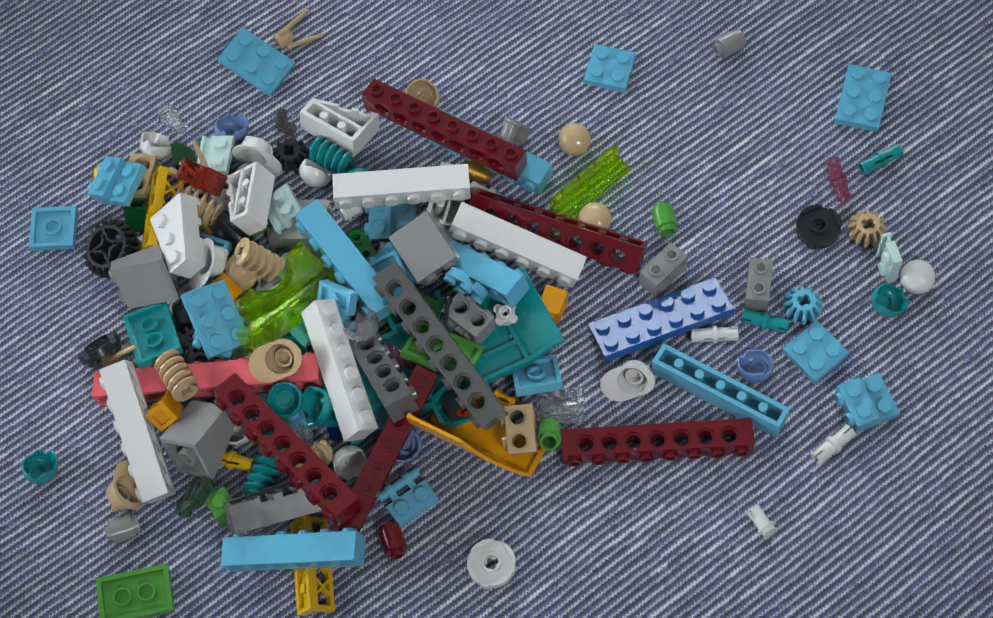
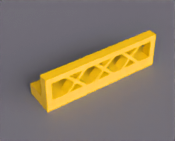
M161 165L152 174L141 250L158 244V239L150 219L166 205L164 196L170 193L173 198L176 193L174 190L177 191L181 184H184V181L178 178L177 185L171 187L167 181V175L177 176L170 171V168Z
M301 516L291 522V534H298L299 530H309L315 533L312 524H319L320 530L329 529L328 521L321 517ZM332 567L319 568L324 574L323 583L316 577V570L318 568L294 569L297 616H307L315 611L326 613L335 611ZM319 592L326 597V605L318 604Z

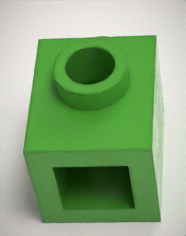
M224 486L220 489H214L204 499L206 506L221 527L228 523L222 502L232 499Z

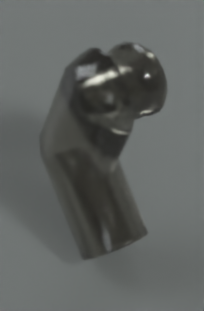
M278 109L276 112V129L285 136H293L297 130L296 124L293 123L292 125L291 122H287V110Z

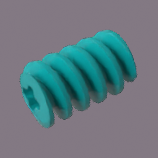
M322 135L315 139L308 151V157L312 162H317V165L324 167V169L331 171L333 174L346 173L356 165V159L351 160L352 153L350 151L345 154L343 147L338 149L336 143L331 145V141L329 139L324 141Z
M260 449L257 452L259 456L254 459L255 465H252L250 468L252 473H249L246 477L248 482L243 484V493L246 495L268 488L269 484L276 485L277 481L272 476H280L281 474L276 470L275 461L271 457L266 458Z

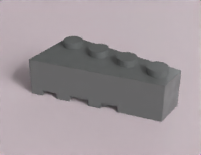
M315 479V480L311 481L310 483H311V484H316V483H318L320 480ZM290 481L222 502L229 530L238 535H246L251 533L253 529L270 527L275 523L320 512L322 509L317 504L313 506L305 497L306 493L302 489L297 490ZM331 496L326 498L327 500H332Z

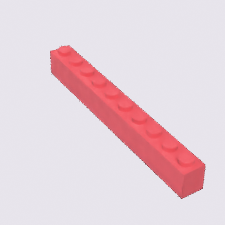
M313 352L302 355L301 366L293 375L271 383L260 382L252 376L249 370L248 358H237L231 361L217 359L214 362L206 363L194 361L191 364H187L189 366L188 369L197 378L196 386L199 388L198 392L190 399L215 397L213 389L234 373L256 394L269 393L271 388L280 382L294 383L301 391H304L309 386L324 389V380ZM154 365L141 370L135 367L146 402L158 400L168 391L163 380L156 372ZM94 371L92 397L100 406L107 405L106 399H108L106 390L101 387L99 377H101L100 372Z

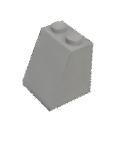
M318 199L335 220L330 200ZM298 200L302 209L315 201ZM295 224L288 229L285 227L281 230L282 233L280 235L274 230L273 226L269 227L267 240H269L272 249L289 252L301 246H306L310 251L314 252L308 243V237L305 234L301 235ZM317 250L314 253H316L318 255V259L321 260L322 255Z
M427 211L388 237L416 281L422 285H429L438 279L437 275L444 270L448 272L452 267H456V262L461 259L438 217Z
M160 244L111 262V269L108 271L113 284L117 283L120 289L117 291L122 303L126 302L128 309L180 299V281L176 274L170 273Z
M191 400L179 417L159 439L178 472L214 479L235 425L229 419V414L225 410L223 412L220 411L215 404Z

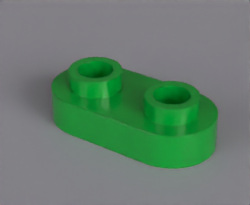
M356 229L347 234V237L362 256L369 255L373 257L377 254L364 231ZM354 238H360L358 241H353Z

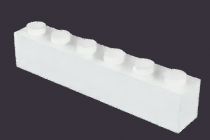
M468 164L332 174L333 199L336 209L349 210L353 207L372 208L379 205L395 206L405 203L415 205L420 202L439 203L444 200L463 201L471 198Z
M461 202L448 232L459 241L465 240L472 243L477 249L490 251L500 259H508L515 262L518 267L523 266L525 269H531L537 275L556 280L559 285L564 287H574L587 258L582 254L464 202Z
M335 299L315 300L301 314L343 440L347 442L365 439L378 426Z
M122 360L100 369L101 377H99V381L108 396L106 403L115 418L113 422L114 428L121 436V450L128 458L130 464L128 465V471L135 480L137 498L142 503L151 504L176 494L154 425L145 417L148 407L133 362Z

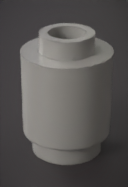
M731 30L714 39L713 50L717 56L726 58L743 49V46L746 45V38L741 30Z
M128 514L108 521V527L104 528L108 541L113 540L114 544L137 537L136 534L142 533L136 514L133 516Z

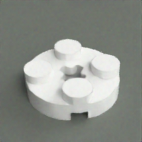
M485 539L472 547L467 559V568L472 580L482 588L501 587L508 583L515 574V555L508 544L495 541V539ZM487 559L497 560L496 568H486L485 566L488 564Z

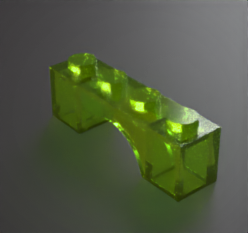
M302 241L284 256L287 263V272L284 280L277 287L267 291H258L251 288L235 303L238 311L257 329L268 324L272 316L278 310L283 309L291 297L300 293L311 278L317 277L325 266Z

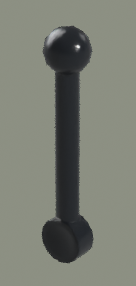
M446 296L443 300L445 303L443 325L446 329L449 307L453 301L450 296Z

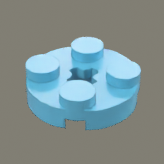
M452 267L443 277L444 281L451 286H455L453 290L456 293L460 292L464 296H470L469 298L480 306L486 299L488 291L479 282L476 281L474 283L469 279L470 276Z

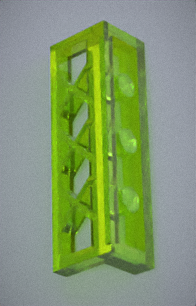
M616 145L612 146L549 198L550 211L575 218L588 203H593L630 172V167L619 158L620 149Z

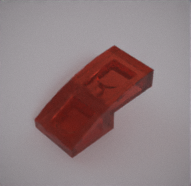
M189 158L182 159L175 176L176 179L216 197H220L228 178L226 175L210 167H204Z

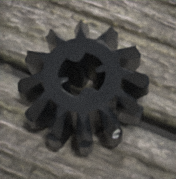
M294 136L290 141L284 137L283 143L277 142V148H272L273 156L280 162L282 170L287 175L292 170L297 174V169L300 168L304 159H309L308 148L302 140L297 141Z

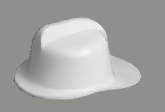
M246 136L243 143L235 146L232 150L233 156L242 163H254L257 161L272 174H279L282 171V165L272 156L273 150L271 145L264 139Z
M210 238L203 239L205 266L189 279L192 290L205 286L208 278L216 277L224 271L228 250L214 245Z
M630 360L622 366L605 373L601 378L600 387L602 393L607 398L620 402L651 392L655 385V378L650 371L649 364L646 365L638 360Z

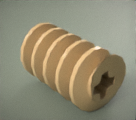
M181 184L173 196L174 198L181 192L199 198L200 191L197 190L192 194L191 185L183 189L184 184ZM205 194L202 198H199L200 205L197 206L198 218H201L203 226H208L209 224L212 226L220 215L223 204L220 203L217 207H214L215 199L207 203L208 195Z
M246 237L238 242L234 252L236 256L235 264L237 266L243 264V269H250V272L252 274L257 273L259 278L265 277L267 282L272 281L282 272L286 262L285 258L272 253L271 250L265 249Z
M170 349L158 357L154 368L168 391L172 394L173 399L182 402L192 398L199 389L196 386L197 378L188 369L187 363H184V358L180 356V352L177 349Z

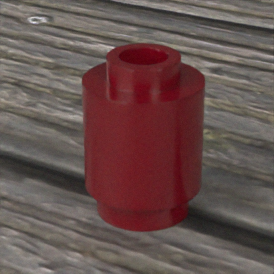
M388 522L378 528V538L385 557L392 560L402 558L408 550V546L401 527L397 526L396 522Z

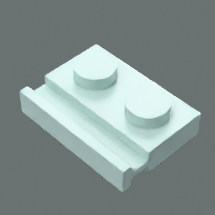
M202 136L200 150L214 176H228L233 155L232 150L235 145L234 136H212V138ZM198 157L195 172L197 176L202 173L207 175Z
M287 183L272 193L268 218L279 235L285 227L288 229L297 222L295 213L302 209L292 188Z
M891 232L882 234L876 254L877 258L881 257L878 268L881 276H885L887 283L897 280L903 262L895 241L891 242Z

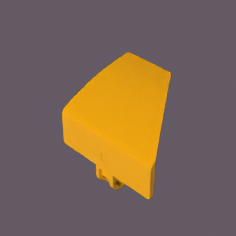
M501 389L495 390L494 394L503 406L519 404L518 397L514 396L512 398L504 394ZM410 413L406 416L408 422L413 426L493 465L523 476L531 477L546 452L538 444L539 453L509 455L508 450L503 448V436H506V426L502 427L501 420L485 431L481 427L477 429L471 421L453 429L439 423L435 413H433L430 420H420ZM523 435L517 436L514 440L516 448H522L526 444V438Z

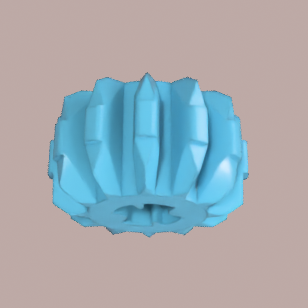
M803 284L799 290L793 287L791 292L787 293L784 298L783 309L787 310L786 317H793V323L801 320L803 326L807 320L813 323L815 318L819 317L822 312L823 302L819 300L820 294L813 293L812 287L805 290Z

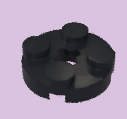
M816 204L808 206L801 211L797 218L795 230L798 238L802 243L806 244L807 248L811 250L823 249L833 245L839 239L842 221L835 210L823 208L822 205ZM814 223L824 225L822 230L814 229Z
M112 331L113 336L107 337L104 334L84 347L86 353L81 355L79 352L77 355L81 364L92 368L102 361L100 358L107 354L113 355L121 349L119 345L121 338L117 332Z

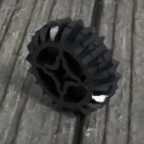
M110 219L109 222L102 221V225H95L96 230L89 231L91 236L85 239L87 245L82 247L86 251L82 255L86 260L84 264L93 274L100 278L110 279L108 271L111 269L112 261L141 251L137 247L141 244L140 240L137 239L139 235L134 231L133 227L124 221H117L115 219ZM120 234L122 239H116V235ZM105 258L108 264L103 265L101 259Z

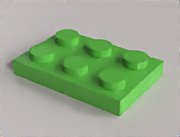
M424 323L420 327L421 334L429 330V323ZM449 332L475 367L483 354L484 346ZM411 334L401 350L400 357L434 371L427 361L430 359L426 351L420 352L414 344V341L417 339ZM435 343L433 351L439 352L443 348V343ZM451 360L447 364V371H452L456 368V360ZM464 379L461 383L465 385L468 379Z
M168 564L96 578L100 618H150L175 612Z

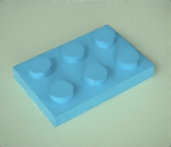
M243 27L218 57V63L270 97L295 66V61Z
M849 64L834 123L878 132L892 73Z
M224 280L183 293L180 296L208 360L247 346L252 342Z

